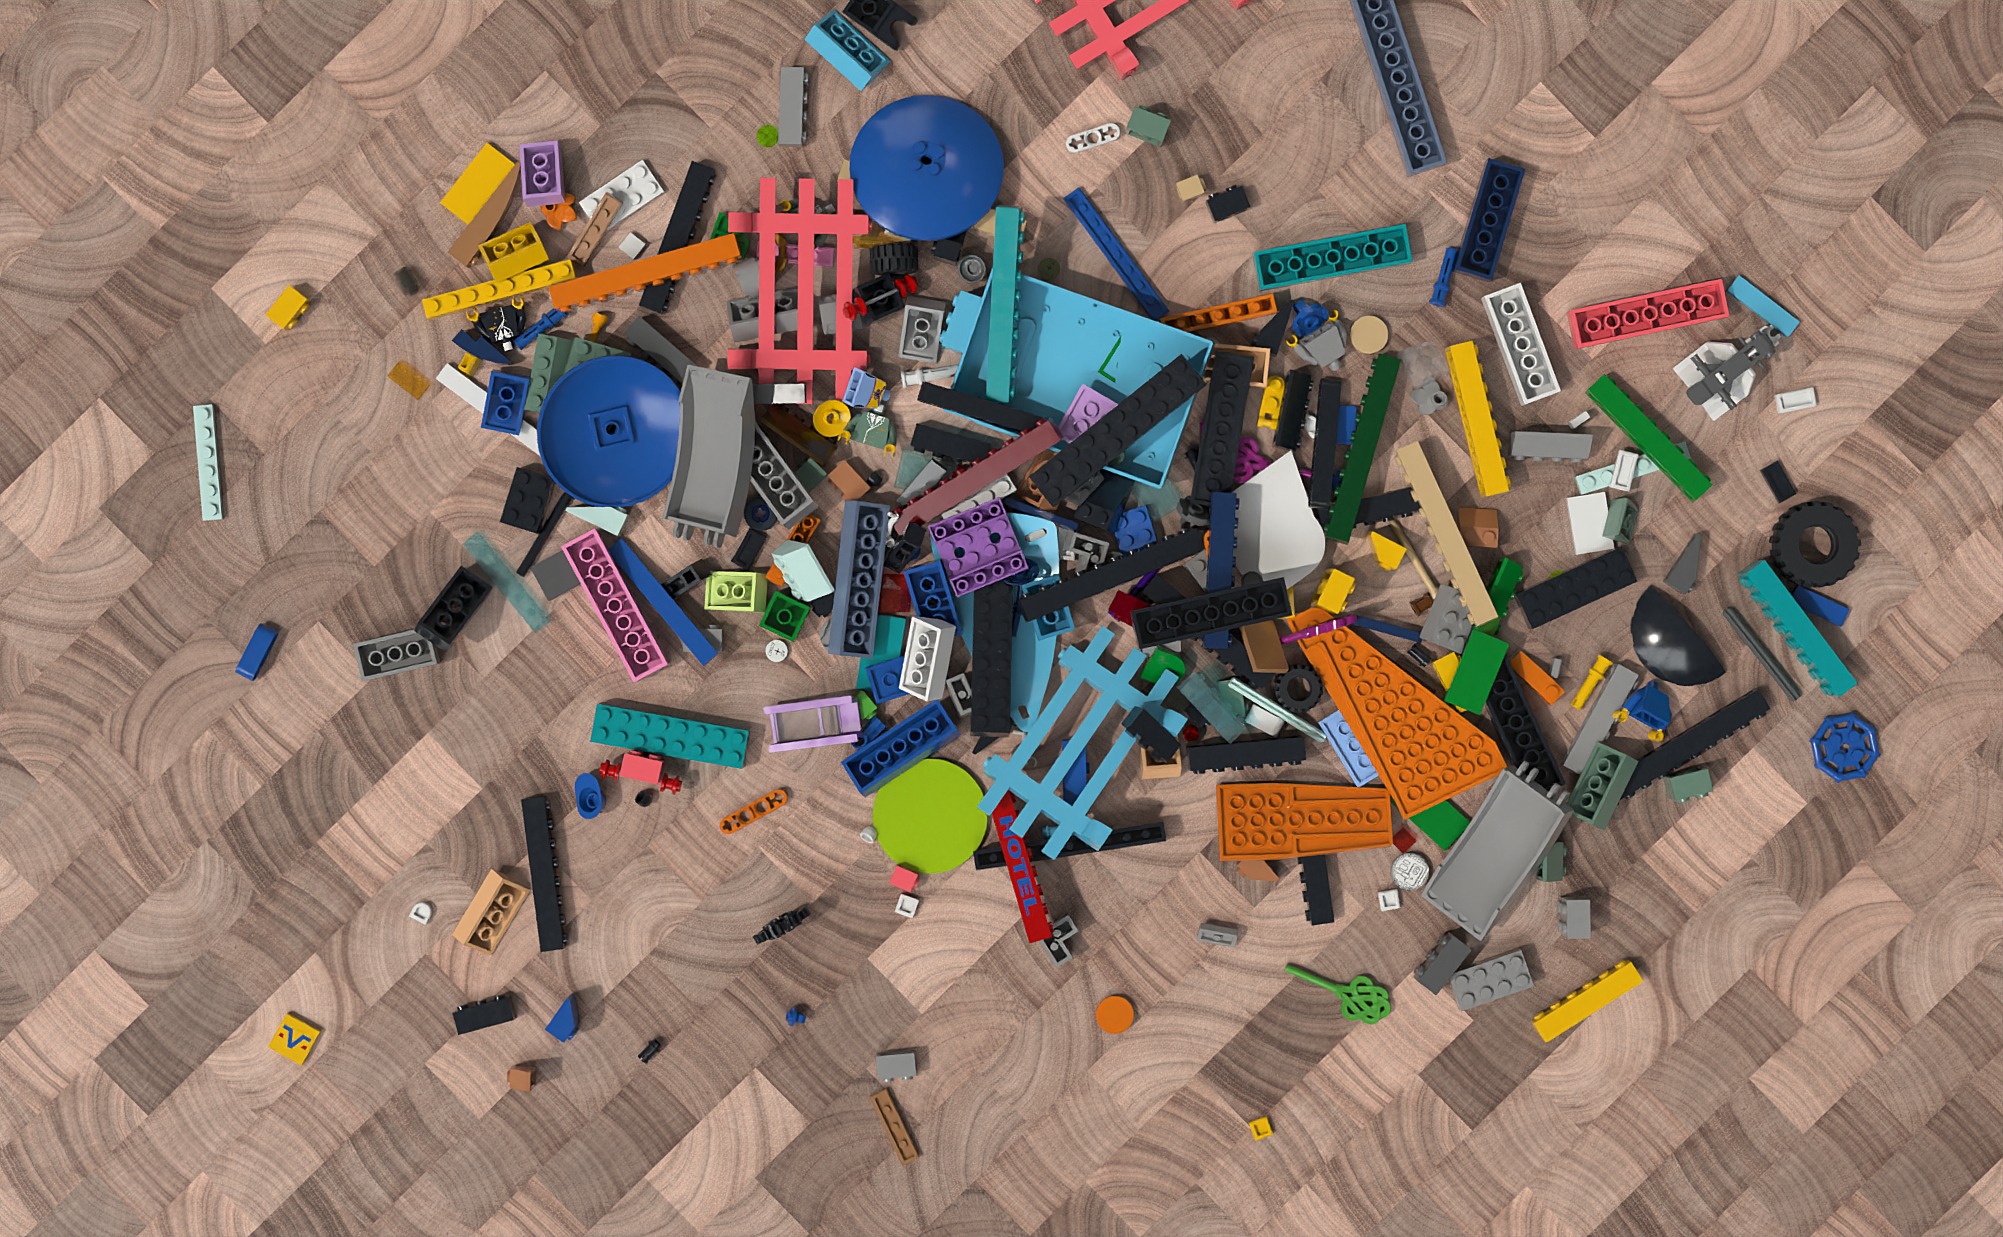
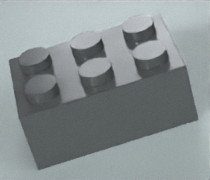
M1449 932L1447 934L1443 933L1439 937L1436 948L1429 950L1425 956L1426 961L1423 964H1419L1413 972L1415 973L1413 977L1435 995L1439 993L1471 951L1469 947Z

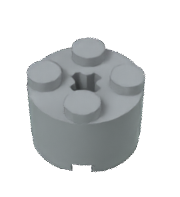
M754 257L748 258L732 266L734 271H736L735 273L745 295H748V301L759 297L758 257L755 259Z

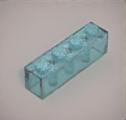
M1193 671L1177 686V689L1223 738L1231 744L1247 729L1244 725L1246 721L1239 714L1235 716L1231 712L1233 707L1226 700L1222 702L1218 698L1220 693L1213 686L1209 688L1204 683L1206 678L1200 672L1196 674Z

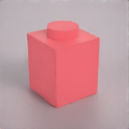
M897 864L889 883L911 892L912 888H917L920 879L917 878V872Z

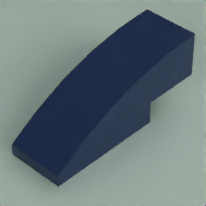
M461 329L452 339V342L463 350L486 361L509 366L513 363L482 336L476 341L466 331Z

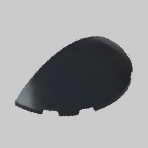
M1649 586L1638 599L1630 624V632L1634 642L1633 648L1644 667L1657 678L1679 686L1706 684L1726 673L1710 649L1688 623L1652 586Z

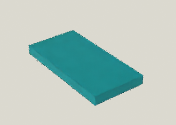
M877 615L873 659H860L856 689L872 691L865 667L900 656L906 619Z

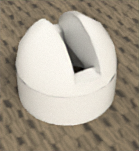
M868 826L863 829L860 836L865 842L873 843L877 837V831L874 827Z

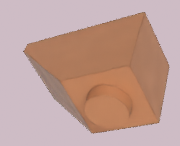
M1247 860L1236 863L1238 865L1236 870L1243 878L1247 876L1251 880L1276 882L1279 880L1278 876L1264 860Z
M512 1066L510 1071H507V1082H510V1088L530 1092L535 1087L536 1067Z

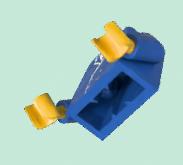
M1650 681L1647 683V686L1637 689L1624 703V708L1621 711H1614L1612 717L1618 718L1621 714L1618 722H1625L1628 718L1627 712L1629 711L1631 717L1655 729L1648 733V738L1660 742L1664 738L1662 731L1670 724L1672 713L1669 707V697L1658 690L1659 684L1657 682Z

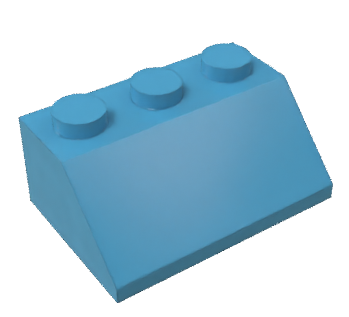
M1057 574L1021 585L1024 594L1031 591L1032 594L1040 592L1038 589L1048 584L1050 587L1057 585L1056 581L1060 580ZM1068 606L1032 620L1038 641L1075 630Z

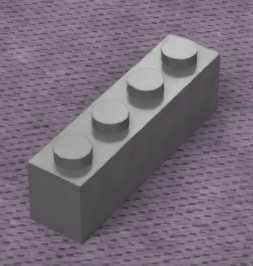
M640 316L624 333L628 336L626 341L634 347L638 345L642 348L640 353L647 359L652 357L656 360L655 365L663 372L665 370L670 372V378L677 384L680 382L683 384L687 365L697 366Z

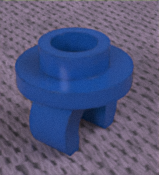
M792 1007L787 1011L786 1021H788L789 1026H793L795 1022L805 1023L806 1015L798 1013L796 1007Z

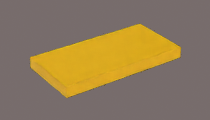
M486 142L441 200L440 204L469 225L515 164Z

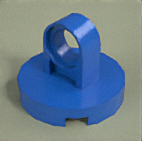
M1300 300L1293 305L1297 316L1293 321L1292 328L1299 337L1301 335L1306 337L1320 328L1324 320L1328 321L1329 319L1328 311L1319 303L1307 306L1303 300Z

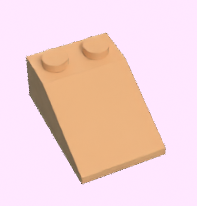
M1139 746L1142 779L1180 777L1182 769L1180 749L1175 752L1167 763L1155 761L1150 757L1151 753L1148 750Z

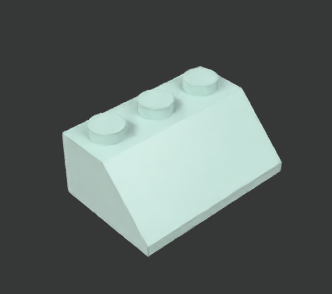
M787 540L771 553L774 558V564L783 573V579L791 587L792 595L796 599L808 602L835 591L809 544Z

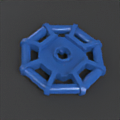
M1855 712L1833 717L1826 716L1819 729L1809 741L1812 745L1815 761L1814 767L1826 773L1837 783L1861 777L1865 778L1878 756L1880 757L1881 755L1875 732L1877 729L1856 716ZM1847 722L1845 728L1836 729L1833 725ZM1852 724H1856L1865 731L1859 734L1852 729ZM1829 728L1831 730L1830 736L1825 741L1820 740ZM1866 736L1869 737L1871 751L1865 750L1863 738ZM1843 742H1846V744L1849 745V749H1847L1846 753L1844 752V750H1840V746H1843ZM1819 744L1824 745L1826 757L1823 759ZM1869 754L1868 759L1860 767L1858 763L1863 758V755ZM1828 761L1833 762L1835 765H1837V771L1833 770L1825 763ZM1854 766L1856 771L1842 773L1843 767Z

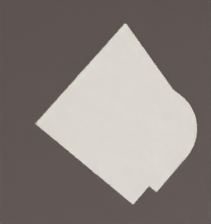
M1289 451L1232 492L1237 493L1236 498L1240 499L1239 510L1235 512V517L1238 518V529H1234V537H1237V548H1233V556H1236V567L1242 575L1249 571L1259 573L1263 581L1284 577L1287 589L1310 574L1319 565L1325 551L1323 530L1314 517L1312 509L1308 507L1307 494L1292 451Z

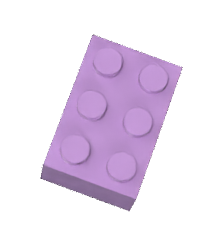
M558 140L519 144L522 194L527 207L565 203L562 148Z

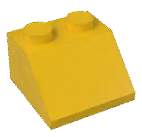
M1373 531L1368 532L1366 536L1374 561L1379 563L1378 567L1385 571L1396 570L1407 549Z

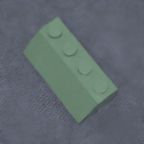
M538 334L525 410L540 413L548 392L564 375L572 340Z
M1597 742L1567 802V805L1574 810L1572 815L1605 831L1638 761Z

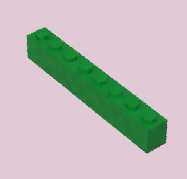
M1605 374L1601 376L1585 394L1694 503L1713 485L1710 482V477L1704 472L1701 473L1697 469V464L1692 459H1687L1683 455L1684 451L1678 445L1674 446L1670 441L1669 435L1664 431L1661 432L1656 427V422L1651 417L1647 418L1642 413L1643 409L1637 403L1633 404L1629 400L1630 396L1623 389L1620 390L1616 386V381L1611 376L1607 377Z

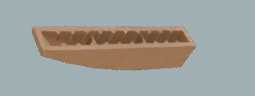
M519 161L448 251L450 255L467 268L475 266L480 258L478 256L481 252L478 245L493 238L512 204L521 178V163Z

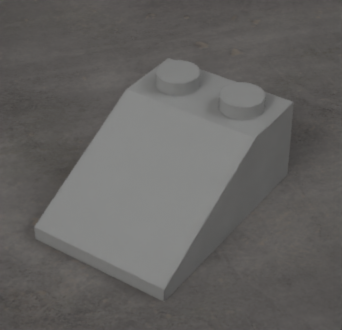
M908 296L898 357L936 364L946 302Z

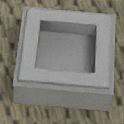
M1551 658L1548 671L1550 677L1558 678L1562 663L1561 659Z

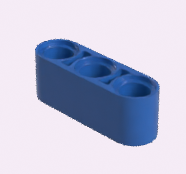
M260 623L235 672L254 681L276 641L278 632Z

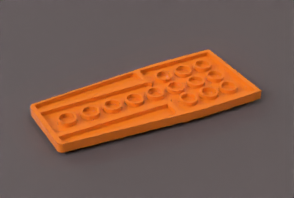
M1283 783L1216 785L1220 861L1278 860L1390 847L1393 843L1390 793L1384 788Z

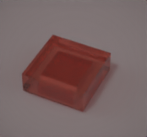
M1402 827L1393 835L1392 844L1404 854L1417 840Z

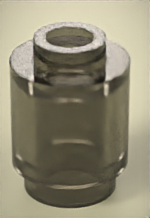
M407 266L394 273L395 281L404 295L409 294V296H413L420 291L419 287L421 284Z

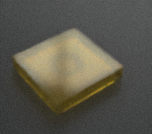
M853 236L852 238L855 249H870L877 245L893 244L891 237Z

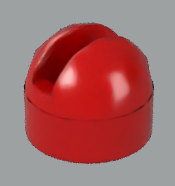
M1190 724L1184 728V739L1187 741L1198 739L1199 732L1195 725Z

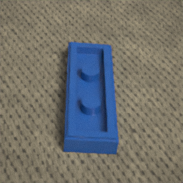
M1796 585L1792 592V597L1801 609L1842 627L1850 609L1799 585Z

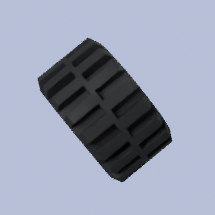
M884 244L870 248L871 273L882 276L889 272L890 276L913 274L919 271L918 247L912 244Z
M1301 664L1291 665L1286 673H1278V677L1275 678V698L1280 705L1289 711L1297 713L1310 711V709L1316 707V704L1321 700V695H1323L1321 677L1309 666ZM1302 677L1309 683V693L1304 699L1295 700L1289 696L1287 686L1291 679Z

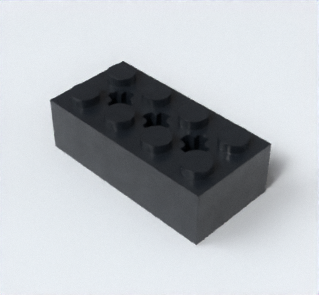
M461 565L419 620L414 631L447 653L486 601L493 587Z

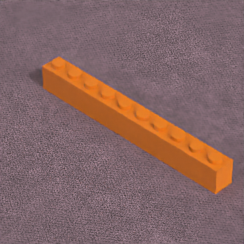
M732 233L552 285L548 288L554 309L560 310L563 313L571 311L572 307L579 305V307L588 306L590 301H606L609 299L608 296L616 294V297L628 294V290L640 291L646 289V285L652 283L653 286L664 284L666 279L671 278L674 281L683 278V275L690 273V275L699 274L701 269L709 268V270L716 269L725 262L728 265L739 262L738 259L742 258L737 237Z

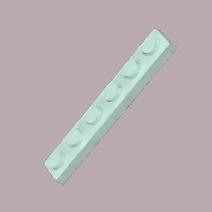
M214 405L193 406L203 521L221 520L224 517Z
M1686 441L1675 444L1684 451L1683 455L1687 459H1691ZM1644 454L1637 458L1633 478L1660 469ZM1615 464L1575 476L1580 495L1610 486Z

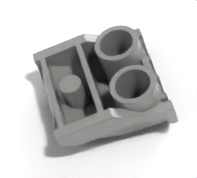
M836 294L818 296L824 335L836 333ZM857 314V318L852 321V331L863 329L860 314Z

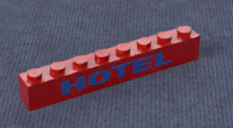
M1007 790L992 812V816L1029 944L1051 938V933H1054L1052 922H1047L1046 914H1049L1046 902L1042 903L1040 898L1043 895L1041 884L1037 885L1035 877L1038 876L1036 867L1030 864L1029 859L1033 857L1030 847H1026L1024 840L1027 839L1026 833L1021 838L1009 830L1020 812L1019 809L1015 810L1013 805L1016 802L1015 795Z

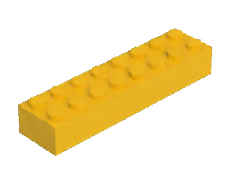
M1473 340L1445 348V353L1480 496L1482 498L1509 491L1508 487H1511L1509 476H1505L1504 468H1506V462L1504 457L1500 455L1499 450L1502 449L1500 439L1496 438L1495 435L1497 425L1495 419L1492 420L1491 418L1492 405L1490 400L1487 401L1485 394L1488 393L1486 382L1482 381L1481 374H1483V368L1481 363H1478L1476 357L1479 355L1478 347L1476 344L1473 345Z

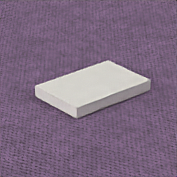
M1605 492L1566 498L1575 555L1614 549L1613 540L1602 536L1608 515Z

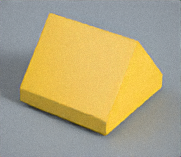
M466 352L458 369L473 377L482 360Z

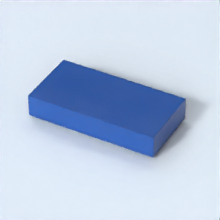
M1339 406L1336 444H1353V442H1350L1352 431H1355L1356 406Z

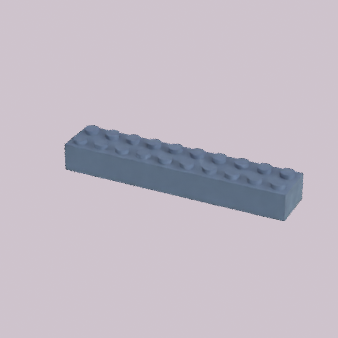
M1349 0L1407 178L1444 166L1447 163L1394 0Z

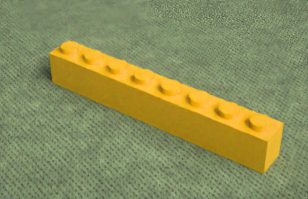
M569 259L518 273L498 283L492 280L422 300L426 318L434 320L471 310L473 307L478 308L511 299L513 296L518 297L548 289L549 286L577 279L578 276L574 262Z

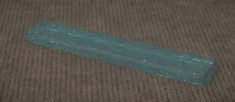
M476 532L463 543L464 547L534 633H537L550 622V619L479 532Z

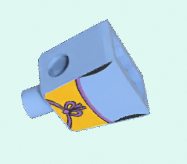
M854 367L842 402L852 407L878 408L881 400L887 401L889 399L890 392L885 389L886 382Z

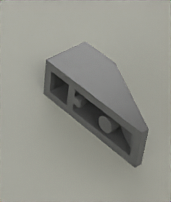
M1698 533L1692 536L1663 580L1665 584L1680 594L1690 593L1695 587L1694 581L1697 577L1701 535Z

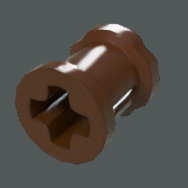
M1424 593L1421 598L1414 602L1410 601L1409 604L1417 617H1419L1422 612L1432 607L1433 601L1427 593Z

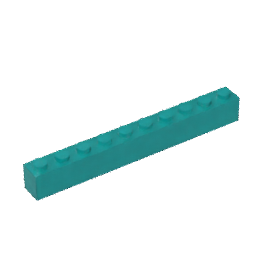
M998 205L996 207L986 400L1009 403L1012 397H1015L1016 387L1013 386V378H1016L1017 367H1014V359H1017L1018 348H1015V340H1018L1019 337L1016 321H1019L1020 309H1017V301L1020 302L1021 290H1018V282L1022 280V270H1019V263L1023 261V251H1020V245L1024 242V231H1021L1022 223H1025V212H1022V206Z

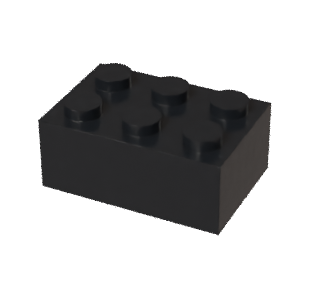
M517 467L500 522L539 534L554 490L555 481L551 477Z

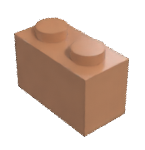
M845 460L827 475L830 478L828 482L835 490L838 487L843 492L841 496L845 500L858 501L871 489Z

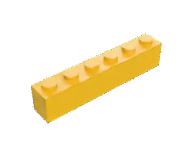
M1629 960L1617 962L1614 965V969L1603 971L1595 981H1587L1579 991L1576 992L1574 990L1568 993L1565 1000L1561 1002L1556 1001L1550 1005V1009L1546 1012L1540 1011L1535 1014L1531 1022L1545 1043L1549 1042L1642 983L1643 980L1632 962Z

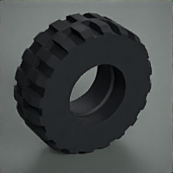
M1805 502L1789 508L1786 513H1783L1778 518V523L1774 524L1772 531H1774L1773 536H1770L1769 543H1772V550L1769 551L1770 556L1774 557V566L1781 571V575L1784 578H1788L1791 580V583L1803 587L1821 588L1834 585L1837 581L1843 580L1847 577V573L1854 569L1855 559H1859L1860 556L1858 546H1861V539L1857 537L1859 530L1857 526L1853 525L1852 522L1854 520L1852 517L1844 513L1845 510L1835 507L1832 503ZM1813 526L1824 529L1831 542L1828 556L1818 563L1807 561L1799 550L1801 534L1805 529Z

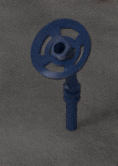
M1026 558L1027 566L1032 567L1031 569H1025L1016 573L1015 576L1011 575L1003 578V581L1007 584L1018 586L1017 598L1014 603L1015 607H1013L1014 611L1012 612L1013 637L1017 635L1020 617L1023 616L1017 602L1022 599L1021 595L1024 594L1021 585L1030 583L1039 574L1038 564Z

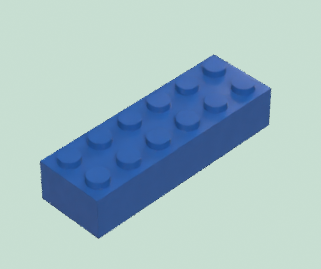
M937 699L841 761L860 794L867 797L960 736L961 733L941 702Z

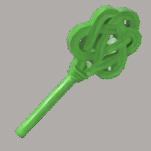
M1289 964L1284 969L1288 973L1332 991L1338 998H1341L1343 1001L1340 1009L1346 1019L1352 1021L1360 1019L1372 1025L1377 1023L1379 1019L1387 1017L1390 1013L1391 1007L1388 1002L1387 991L1380 986L1373 985L1366 976H1356L1351 980L1349 986L1344 984L1335 985ZM1360 982H1363V983H1365L1366 985H1357V984H1359ZM1343 992L1351 993L1352 996H1347ZM1358 992H1369L1370 994H1358ZM1364 1001H1372V1005L1368 1006ZM1354 1002H1357L1363 1010L1360 1011ZM1349 1006L1354 1013H1349L1347 1007Z

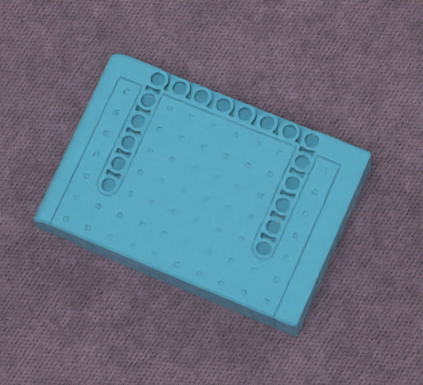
M993 268L951 386V390L985 400ZM1022 274V280L1018 282V290H1021L1020 302L1017 301V309H1020L1019 321H1016L1019 337L1018 340H1015V348H1018L1017 359H1014V367H1017L1016 378H1013V386L1016 387L1015 397H1012L1009 403H995L1047 419L1052 417L1058 427L1082 384L1120 404L1180 354L1186 357L1203 379L1215 342ZM1121 336L1120 345L1118 346L1115 353L1113 354V356L1111 357L1108 364L1103 370L1104 372H1106L1107 374L1116 379L1114 383L1105 376L1098 373V371L1104 363V361L1106 360L1109 353L1111 352L1112 348L1118 341L1119 337ZM1198 393L1125 450V459L1120 465H1107L1103 469L1158 489L1164 487ZM943 409L944 412L964 417L985 427L1016 438L1020 437L1019 431ZM1062 439L1048 449L1059 453L1070 443Z

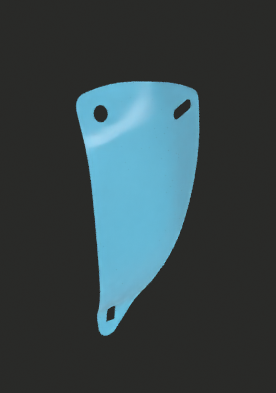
M1006 513L1024 558L1035 561L1039 566V574L1031 582L1057 574L1060 578L1058 537L1055 524L1039 517ZM1040 529L1047 530V534L1031 542L1025 540V536ZM997 532L990 535V541L994 543L998 542L1001 538ZM930 533L934 560L940 559V554ZM957 547L954 550V555L957 557H962L965 554V550L962 547ZM946 571L963 628L961 636L972 656L974 591L957 597ZM1013 585V607H1015L1014 603L1017 598L1018 586ZM1021 616L1016 637L1012 636L1010 716L1020 730L1029 732L1038 719L1048 684L1056 636L1038 641L1033 622H1025L1024 617ZM1024 705L1026 707L1029 718L1022 719L1018 710L1019 706Z

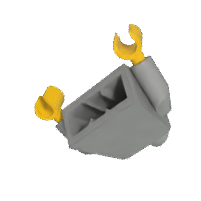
M1333 310L1335 317L1331 318L1329 316L1328 323L1299 340L1301 344H1298V339L1295 335H1291L1295 339V343L1290 344L1286 340L1287 345L1294 347V351L1302 360L1312 365L1319 364L1321 367L1329 365L1332 371L1342 366L1338 358L1345 354L1344 347L1346 346L1347 332L1341 321L1337 319V310Z

